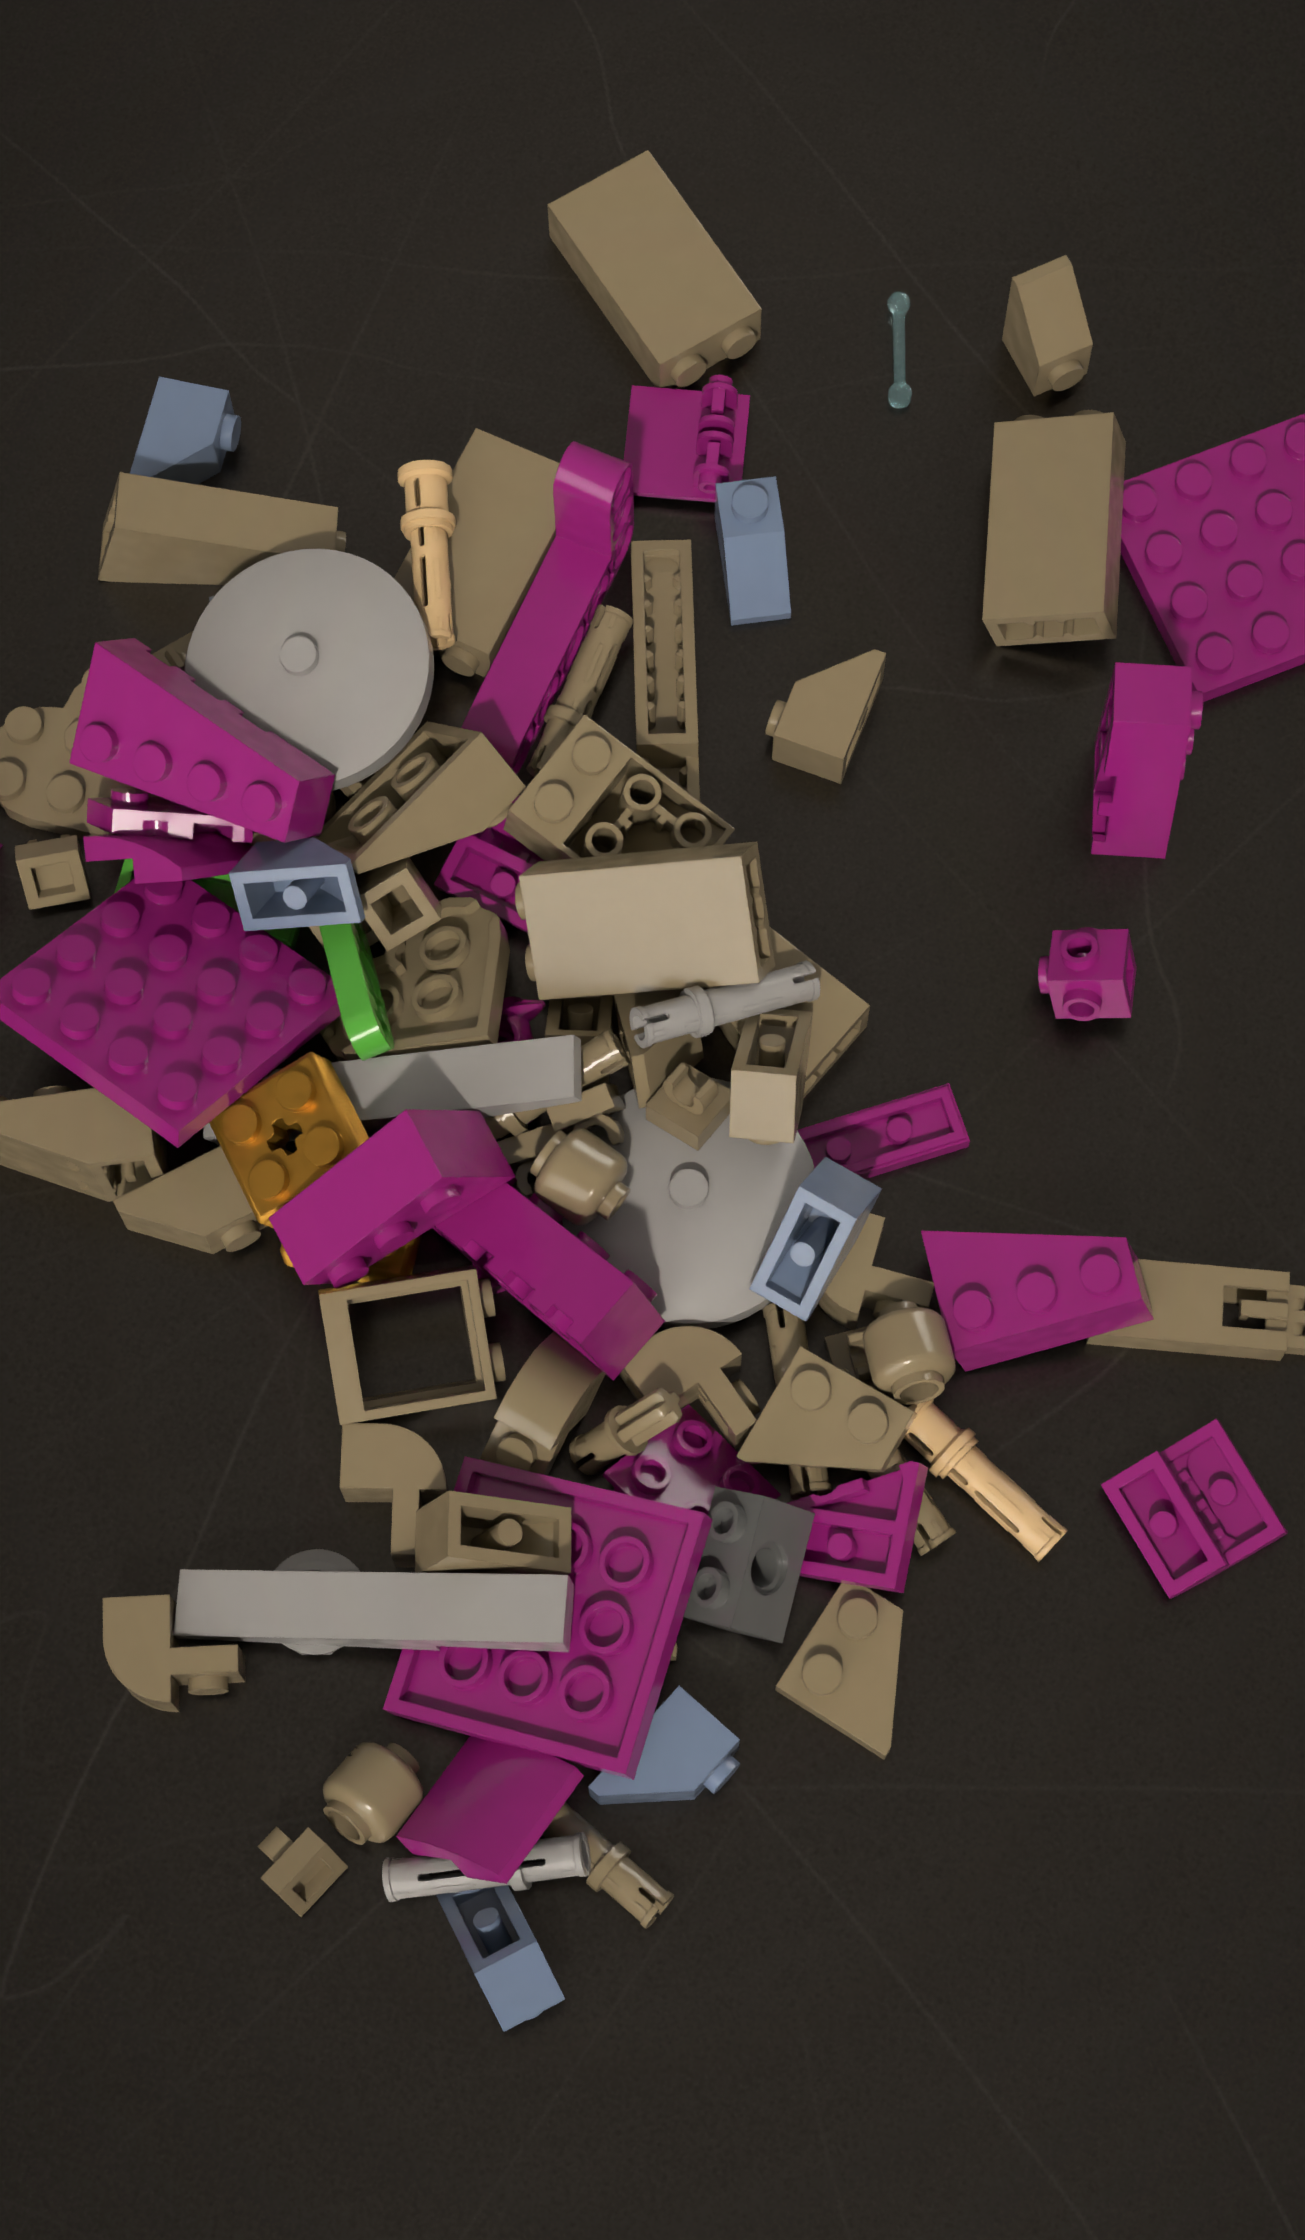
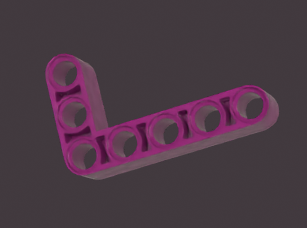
M576 441L571 442L567 447L554 479L553 499L556 536L461 727L482 732L516 775L521 770L544 724L543 717L548 706L553 705L566 679L582 641H584L596 607L603 603L625 558L634 531L632 463Z

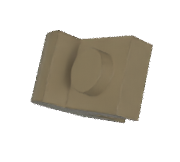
M410 857L361 874H355L365 918L361 923L369 946L380 940L388 952L441 920V903ZM309 926L324 948L319 926Z
M871 1213L855 1244L818 1303L832 1320L851 1330L857 1327L862 1307L874 1310L873 1316L875 1318L879 1317V1313L884 1307L901 1301L914 1302L917 1307L929 1309L934 1289V1283L931 1281L873 1266L883 1232L885 1217Z
M680 1326L669 1328L653 1335L619 1374L636 1400L641 1399L657 1388H663L668 1393L674 1391L680 1398L678 1403L680 1409L699 1399L735 1450L744 1444L757 1421L754 1415L760 1412L759 1405L747 1386L740 1379L733 1383H730L728 1380L729 1377L741 1370L742 1353L727 1338L706 1328Z
M553 1331L534 1350L508 1389L494 1416V1419L498 1421L479 1460L548 1476L569 1431L587 1414L605 1373Z
M350 1423L342 1425L340 1490L345 1502L392 1503L391 1557L395 1567H415L416 1511L422 1508L424 1503H430L449 1491L443 1466L438 1455L422 1437L401 1426L376 1423Z
M170 1594L103 1598V1647L107 1662L114 1675L124 1687L145 1705L161 1711L179 1712V1686L188 1685L189 1694L218 1695L229 1692V1683L246 1682L245 1655L238 1644L179 1647V1638L173 1636L176 1603Z

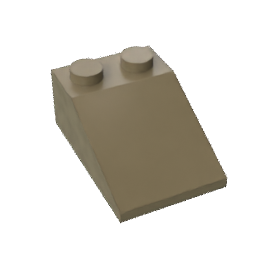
M427 721L412 736L405 747L388 764L378 770L323 826L321 835L313 837L349 857L354 873L361 874L496 826L507 817L508 810L513 805V801L526 786L482 732Z

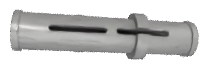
M806 960L794 966L769 972L760 983L717 986L706 990L696 985L685 988L684 991H681L680 997L644 1007L632 1008L629 1015L631 1031L644 1027L643 1033L634 1036L635 1041L641 1048L650 1047L654 1043L687 1034L694 1038H700L710 1035L709 1033L713 1032L715 1026L805 1001L818 1000L820 996L819 978L805 981L804 976L816 972L814 966Z
M584 1832L569 1836L539 1839L524 1861L545 1859V1861L522 1863L507 1884L467 1878L462 1872L429 1875V1873L459 1870L448 1859L422 1855L397 1859L394 1857L387 1858L383 1861L382 1866L384 1892L389 1902H395L405 1898L459 1893L511 1885L514 1891L529 1890L532 1887V1883L537 1881L572 1876L586 1877L590 1875L591 1871L589 1844Z

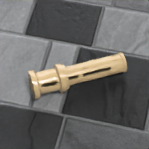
M417 460L404 464L397 472L398 483L404 487L406 514L400 520V528L405 538L411 542L414 604L425 622L433 650H443L455 644L448 538L452 536L455 530L456 520L453 513L449 512L447 485L452 482L453 472L450 465L445 462Z
M934 1399L919 1404H911L908 1409L914 1411L917 1416L904 1439L931 1463L929 1471L935 1477L939 1475L942 1479L946 1476L951 1478L1007 1532L1009 1531L1023 1544L1022 1546L1039 1562L1068 1530L1060 1525L1051 1515H1048L1034 1499L975 1446L978 1440L975 1438L976 1433L969 1427L962 1430L933 1403Z

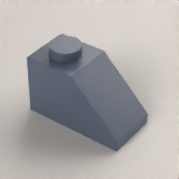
M159 376L130 474L198 485L221 472L226 452H234L236 450L241 432V417L234 414L229 390Z
M776 476L716 483L715 523L731 626L790 619L791 604L785 532Z
M315 837L286 843L279 840L256 842L229 872L244 931L361 923L365 918L351 859Z
M825 1157L799 1185L750 1286V1290L806 1322L855 1244L882 1188Z
M678 1686L653 1715L634 1780L601 1772L588 1786L589 1795L599 1805L695 1800L705 1787L715 1794L740 1766V1763L733 1757L739 1750L740 1739L682 1687Z
M508 1885L436 1895L503 2032L526 2020L535 2018L544 2010L565 2000L537 1940Z

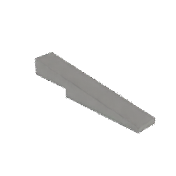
M575 1035L370 1058L365 1061L357 1059L331 1062L369 1137L373 1136L406 1109L480 1111L483 1118L582 1101L581 1039ZM283 1068L274 1069L258 1083L262 1082L263 1080H265L266 1078L270 1077L271 1075L275 1074ZM208 1123L203 1127V1138L220 1146ZM295 1129L289 1135V1141H295L302 1132Z
M180 1569L173 1636L179 1639L440 1651V1646L570 1652L574 1584L568 1575Z

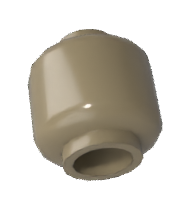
M584 1128L576 1129L568 1135L561 1130L558 1131L541 1150L530 1169V1173L536 1176L534 1183L536 1196L577 1226H584L590 1223L598 1215L609 1221L622 1206L631 1190L622 1183L628 1168L627 1161L623 1155Z
M901 1301L884 1307L880 1311L879 1317L869 1324L863 1334L864 1350L875 1389L888 1397H893L894 1401L900 1404H919L936 1398L944 1391V1384L950 1380L956 1370L955 1358L945 1320L934 1310L917 1307L914 1302Z
M372 1742L360 1743L323 1784V1795L327 1803L323 1808L325 1817L341 1835L356 1844L363 1845L367 1840L376 1843L386 1842L394 1836L423 1800V1787L416 1775L420 1770L418 1762L406 1749L396 1743H389L386 1747Z

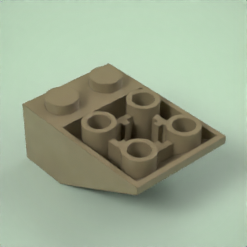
M584 715L508 810L503 830L541 859L549 861L724 845L735 831V828Z
M48 1086L34 1091L33 1097L8 1100L6 1097L0 1096V1165L107 1202L113 1201L169 1172L166 1139L95 1088L72 1091L71 1088L66 1086Z

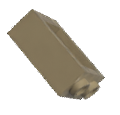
M473 1265L356 1283L342 1288L332 1287L318 1290L340 1425L497 1399L494 1382L506 1381L500 1342L488 1344L484 1318L496 1316L490 1278L478 1279L476 1268ZM459 1286L474 1379L362 1398L348 1305Z

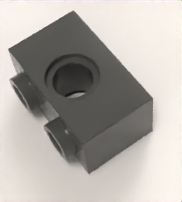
M715 1486L708 1514L712 1519V1524L684 1618L734 1633L783 1643L815 1513L763 1495Z

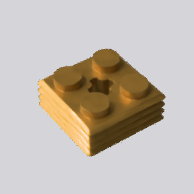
M314 1052L307 1053L253 1086L209 1122L257 1221L270 1228H273L269 1220L271 1215L369 1139L330 1060ZM296 1129L301 1131L302 1134L295 1139L297 1150L292 1153L286 1150V1144L289 1141V1135Z

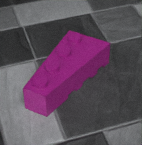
M136 638L95 642L69 761L70 764L284 843L321 835L335 778L334 773L274 732H265L243 717L244 712L227 700H218L194 684L195 679L177 666L169 667L150 654L152 649Z
M515 1177L432 1228L613 1381L665 1322L651 1304L657 1293L629 1269L623 1274L607 1261L610 1255L583 1231L580 1230L574 1236L559 1223L563 1216L541 1201L535 1192L527 1199L512 1186L518 1181Z

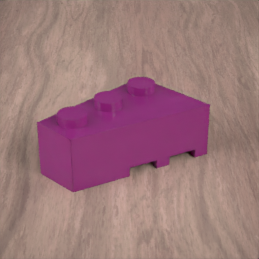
M1115 662L1094 744L1091 854L1165 859L1180 780L1184 778L1186 755L1192 754L1194 729L1199 730L1202 721L1203 692L1192 691L1193 667Z
M406 1109L271 1215L269 1220L303 1285L332 1284L334 1288H342L364 1277L369 1271L368 1267L516 1176L480 1111Z
M921 1231L941 1316L945 1320L954 1358L965 1372L1154 1320L1138 1258L1126 1237Z

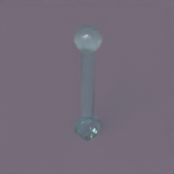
M903 292L893 293L887 301L888 309L893 314L894 384L889 388L888 402L891 406L898 409L907 407L912 397V390L906 384L905 313L909 310L911 303L909 297Z

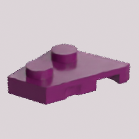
M117 787L111 789V798H88L87 823L111 834L193 839V833L217 832L231 838L232 842L252 843L253 840L252 830L162 797H149L148 792L138 788Z
M909 1461L900 1464V1470L868 1481L859 1478L837 1486L834 1491L827 1495L818 1496L812 1494L788 1502L787 1504L815 1513L800 1576L904 1593L928 1467L919 1462Z

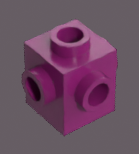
M1084 927L1077 930L1052 931L1050 955L1041 956L1039 960L1038 981L1041 994H1050L1056 1019L1090 1021L1095 1018H1131L1137 966L1129 930Z

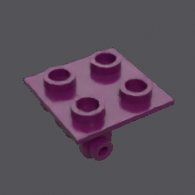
M725 375L711 376L709 384L703 386L702 391L632 385L624 461L632 463L634 496L715 502L716 483L741 481L750 395L738 394L737 389L733 387V380Z
M689 1404L681 1410L682 1416L677 1423L648 1440L644 1451L635 1456L625 1455L603 1474V1477L614 1487L613 1491L695 1510L707 1515L709 1514L715 1486L763 1495L775 1500L781 1496L751 1464L736 1457L738 1452Z

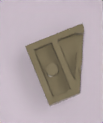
M800 1346L736 1457L748 1464L765 1463L798 1465L810 1468L831 1467L884 1472L917 1414Z
M841 1583L777 1683L775 1690L880 1758L885 1759L890 1751L903 1610L867 1587Z

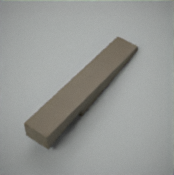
M691 539L631 541L637 755L700 802Z

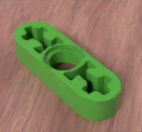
M362 923L319 926L341 1018L355 1052L362 1061L394 1049V1040L371 949Z

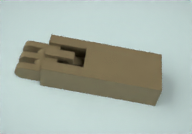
M1138 1259L1154 1320L1086 1338V1344L1281 1361L1284 1354L1305 1355V1336H1303V1330H1305V1286L1290 1285V1272ZM1223 1303L1239 1304L1238 1320L1246 1321L1248 1317L1265 1319V1330L1222 1326Z

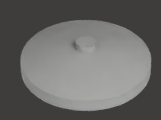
M300 549L277 554L253 564L232 578L217 592L203 611L194 628L187 650L185 672L195 679L194 684L218 700H227L244 712L243 717L265 732H274L334 773L335 778L332 791L348 787L376 773L388 764L412 738L422 721L430 700L434 680V657L430 636L422 616L408 593L390 574L368 560L350 553L330 549Z
M712 1078L731 1090V1082ZM634 1089L621 1095L626 1109L609 1116L615 1118L621 1124L624 1131V1143L612 1145L607 1131L600 1125L593 1127L590 1132L622 1154L626 1159L628 1168L622 1183L631 1189L630 1193L609 1221L598 1215L590 1223L584 1226H577L563 1217V1227L574 1236L580 1230L583 1231L610 1255L607 1261L623 1274L629 1269L657 1293L651 1304L665 1320L661 1325L662 1328L669 1329L680 1326H695L706 1329L717 1328L735 1323L763 1309L771 1301L750 1290V1286L799 1185L815 1169L811 1155L800 1134L797 1131L794 1143L779 1142L772 1145L756 1144L749 1139L729 1137V1114L700 1150L697 1151L646 1120V1107L639 1109Z

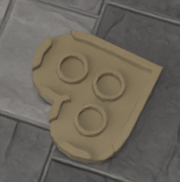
M89 669L83 675L82 682L74 688L64 708L38 707L33 709L26 706L18 707L7 715L5 724L0 727V805L4 808L6 814L11 819L29 827L57 834L77 835L79 839H83V836L109 833L87 823L88 798H111L112 788H135L69 763ZM149 793V797H159Z
M455 897L440 900L439 902L442 906L441 920L388 952L386 950L384 955L373 958L394 1040V1049L375 1057L498 1043L510 946L508 933L497 914L481 908L478 901L472 897ZM341 1015L320 1031L321 1036L338 1062L360 1059L348 1038Z

